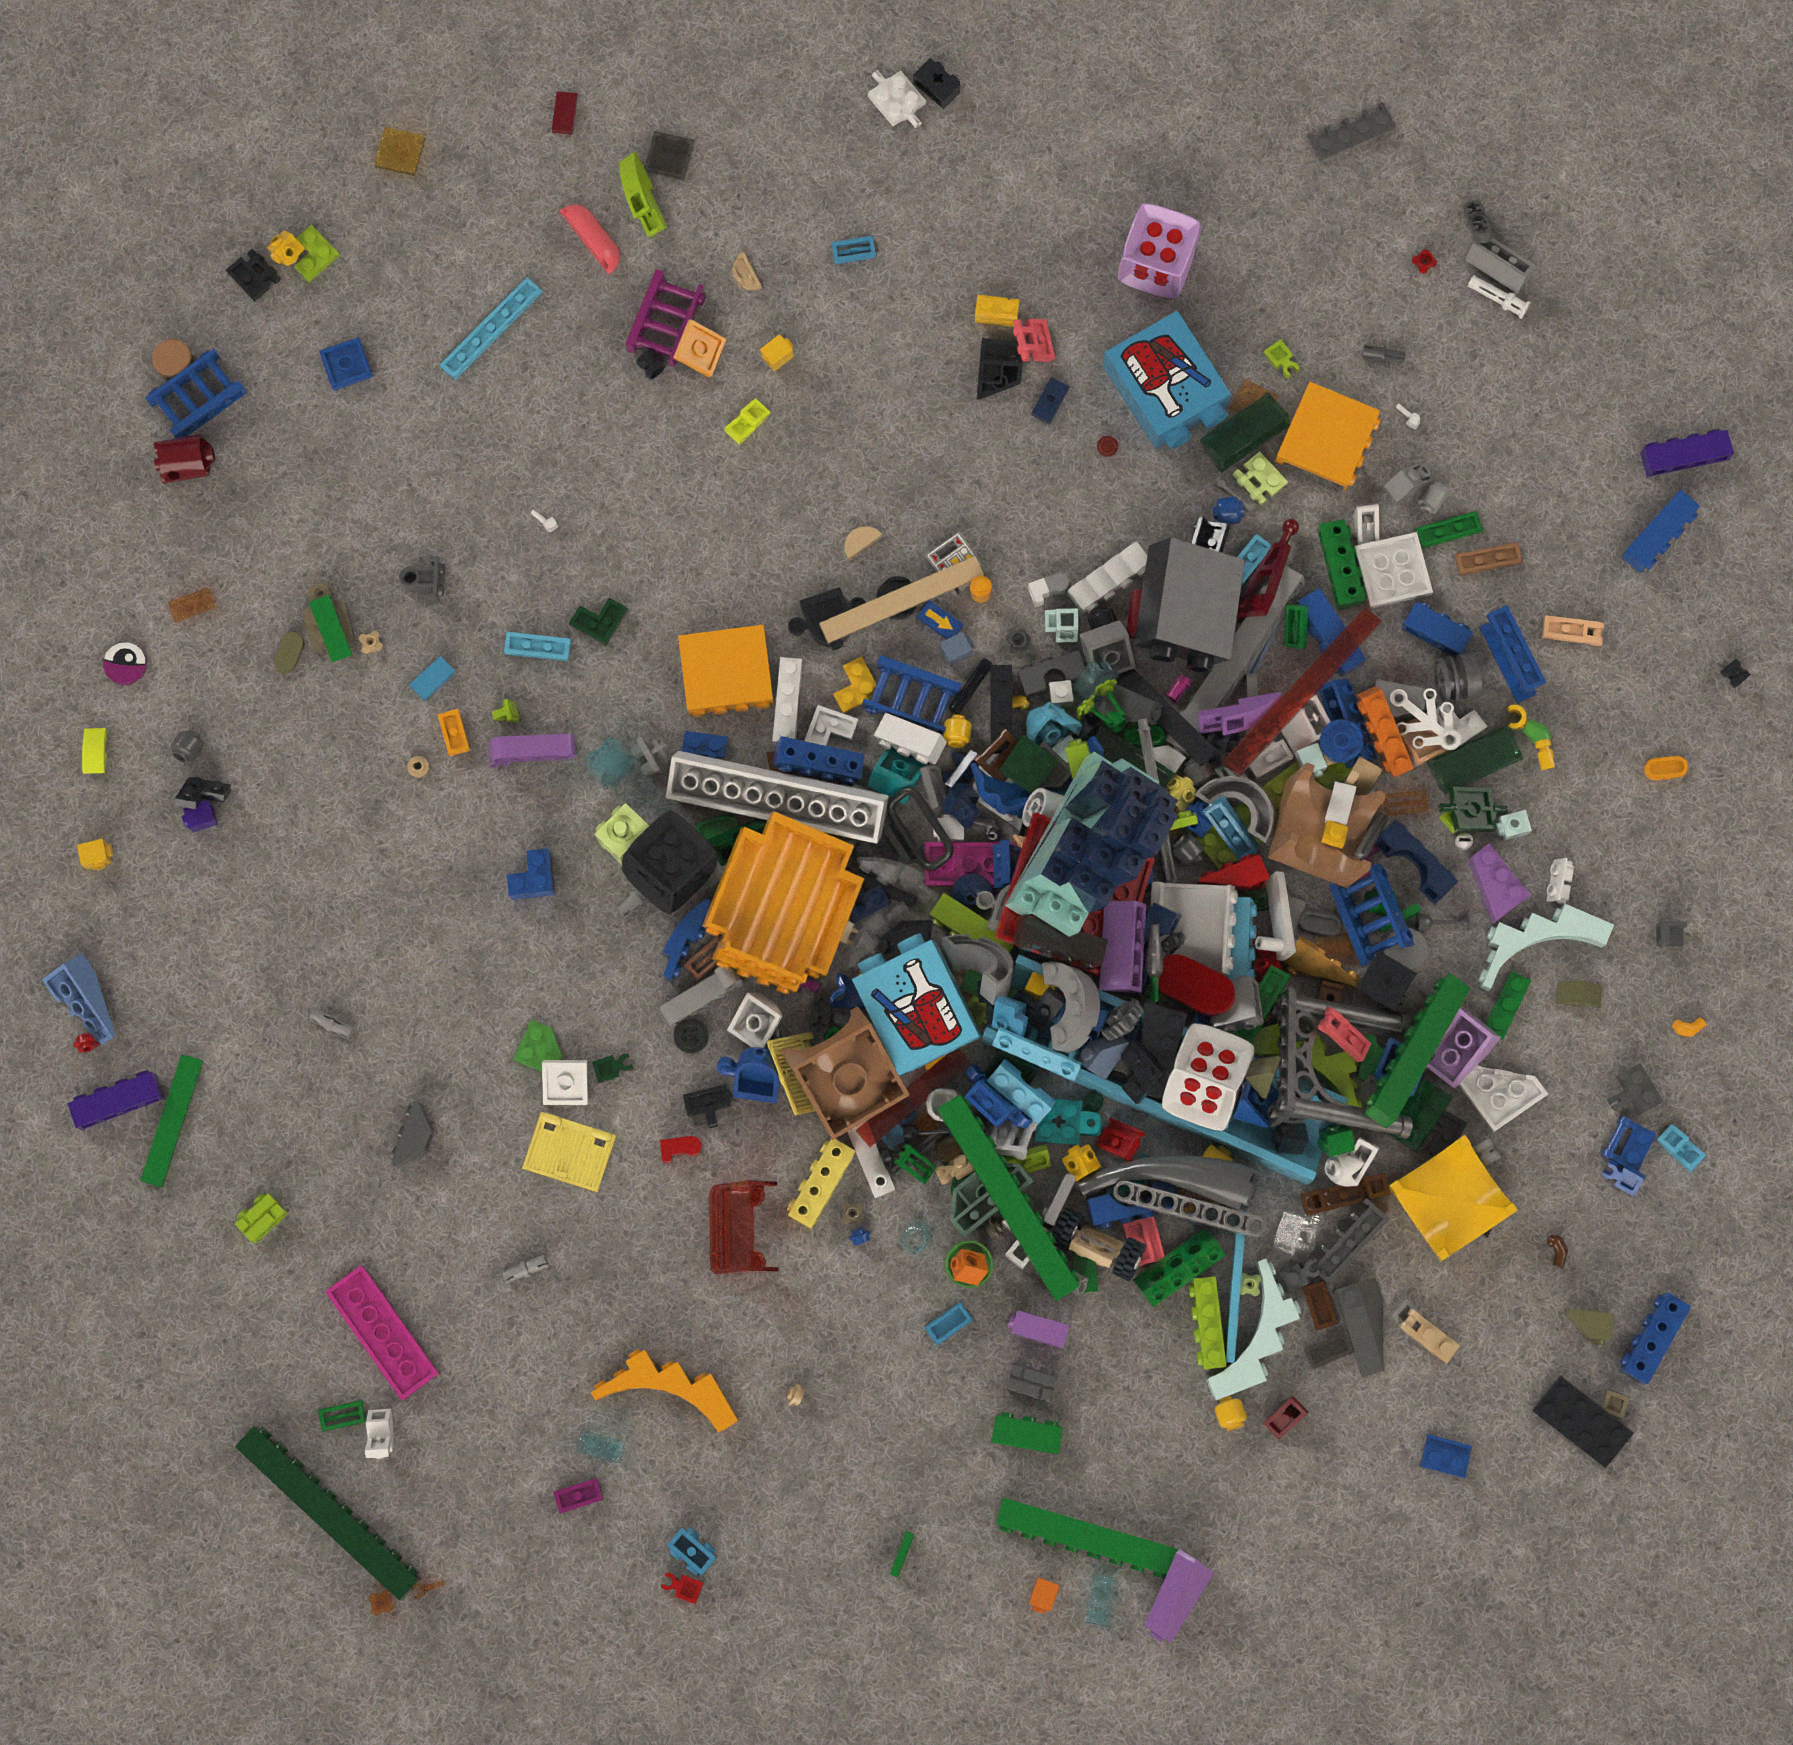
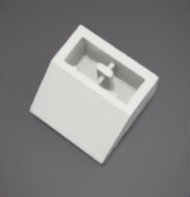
M1316 693L1294 703L1274 717L1293 756L1299 749L1315 743L1319 744L1322 730L1330 723Z

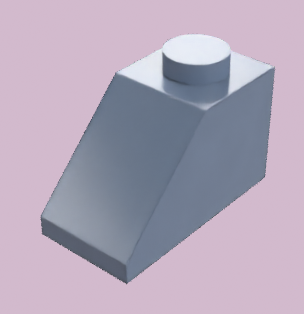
M1120 1036L1112 1041L1102 1037L1090 1041L1082 1050L1077 1061L1081 1062L1084 1067L1106 1080L1120 1060V1056L1131 1043Z

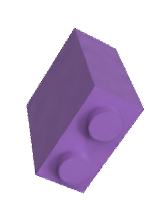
M1017 1310L1016 1315L1011 1314L1007 1328L1011 1329V1335L1062 1349L1070 1325Z

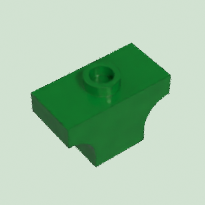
M1367 1034L1365 1036L1371 1042L1364 1061L1358 1062L1357 1080L1365 1081L1369 1074L1375 1073L1384 1049L1377 1044L1375 1035Z

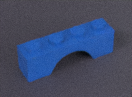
M1164 1181L1149 1185L1151 1188L1178 1194L1176 1186ZM1149 1192L1143 1203L1151 1202L1152 1197ZM1110 1194L1085 1201L1091 1227L1098 1226V1230L1109 1228L1111 1223L1119 1221L1120 1225L1133 1222L1132 1217L1141 1216V1219L1153 1217V1212H1157L1138 1206L1126 1207L1120 1205ZM1169 1197L1162 1198V1207L1171 1209L1173 1207V1200Z

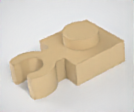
M964 1153L948 1161L950 1165L940 1166L935 1169L942 1185L950 1182L954 1176L959 1180L975 1172Z

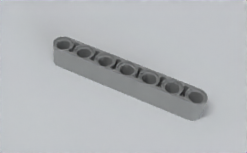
M1120 1181L1113 1189L1114 1197L1120 1202L1250 1237H1257L1266 1229L1265 1221L1257 1215L1133 1182ZM1125 1185L1129 1188L1130 1194L1128 1197L1123 1198L1118 1195L1117 1189L1119 1186ZM1143 1191L1149 1192L1152 1197L1151 1202H1141L1139 1199L1140 1193ZM1162 1198H1171L1173 1200V1207L1171 1209L1163 1208L1161 1205ZM1185 1203L1194 1205V1214L1187 1215L1184 1213L1183 1206ZM1207 1209H1214L1217 1213L1216 1220H1207L1205 1211ZM1231 1214L1236 1215L1239 1219V1223L1235 1227L1227 1223V1217ZM1252 1220L1260 1223L1261 1229L1257 1233L1249 1229V1223Z

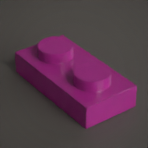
M597 1478L553 1492L559 1514L604 1500Z

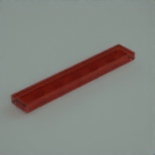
M959 1049L948 1053L906 1088L909 1093L908 1097L870 1118L856 1130V1133L871 1148L924 1104L931 1091L943 1088L971 1064L970 1061Z

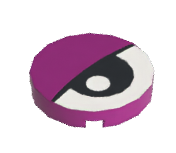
M128 642L119 643L112 646L106 652L103 659V669L106 676L114 683L131 685L144 676L147 669V659L143 651L136 645Z

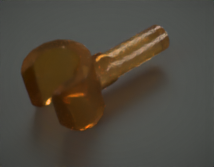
M444 1580L427 1585L418 1583L412 1589L419 1587L422 1590V1594L414 1598L419 1599L425 1596L428 1591L444 1586Z

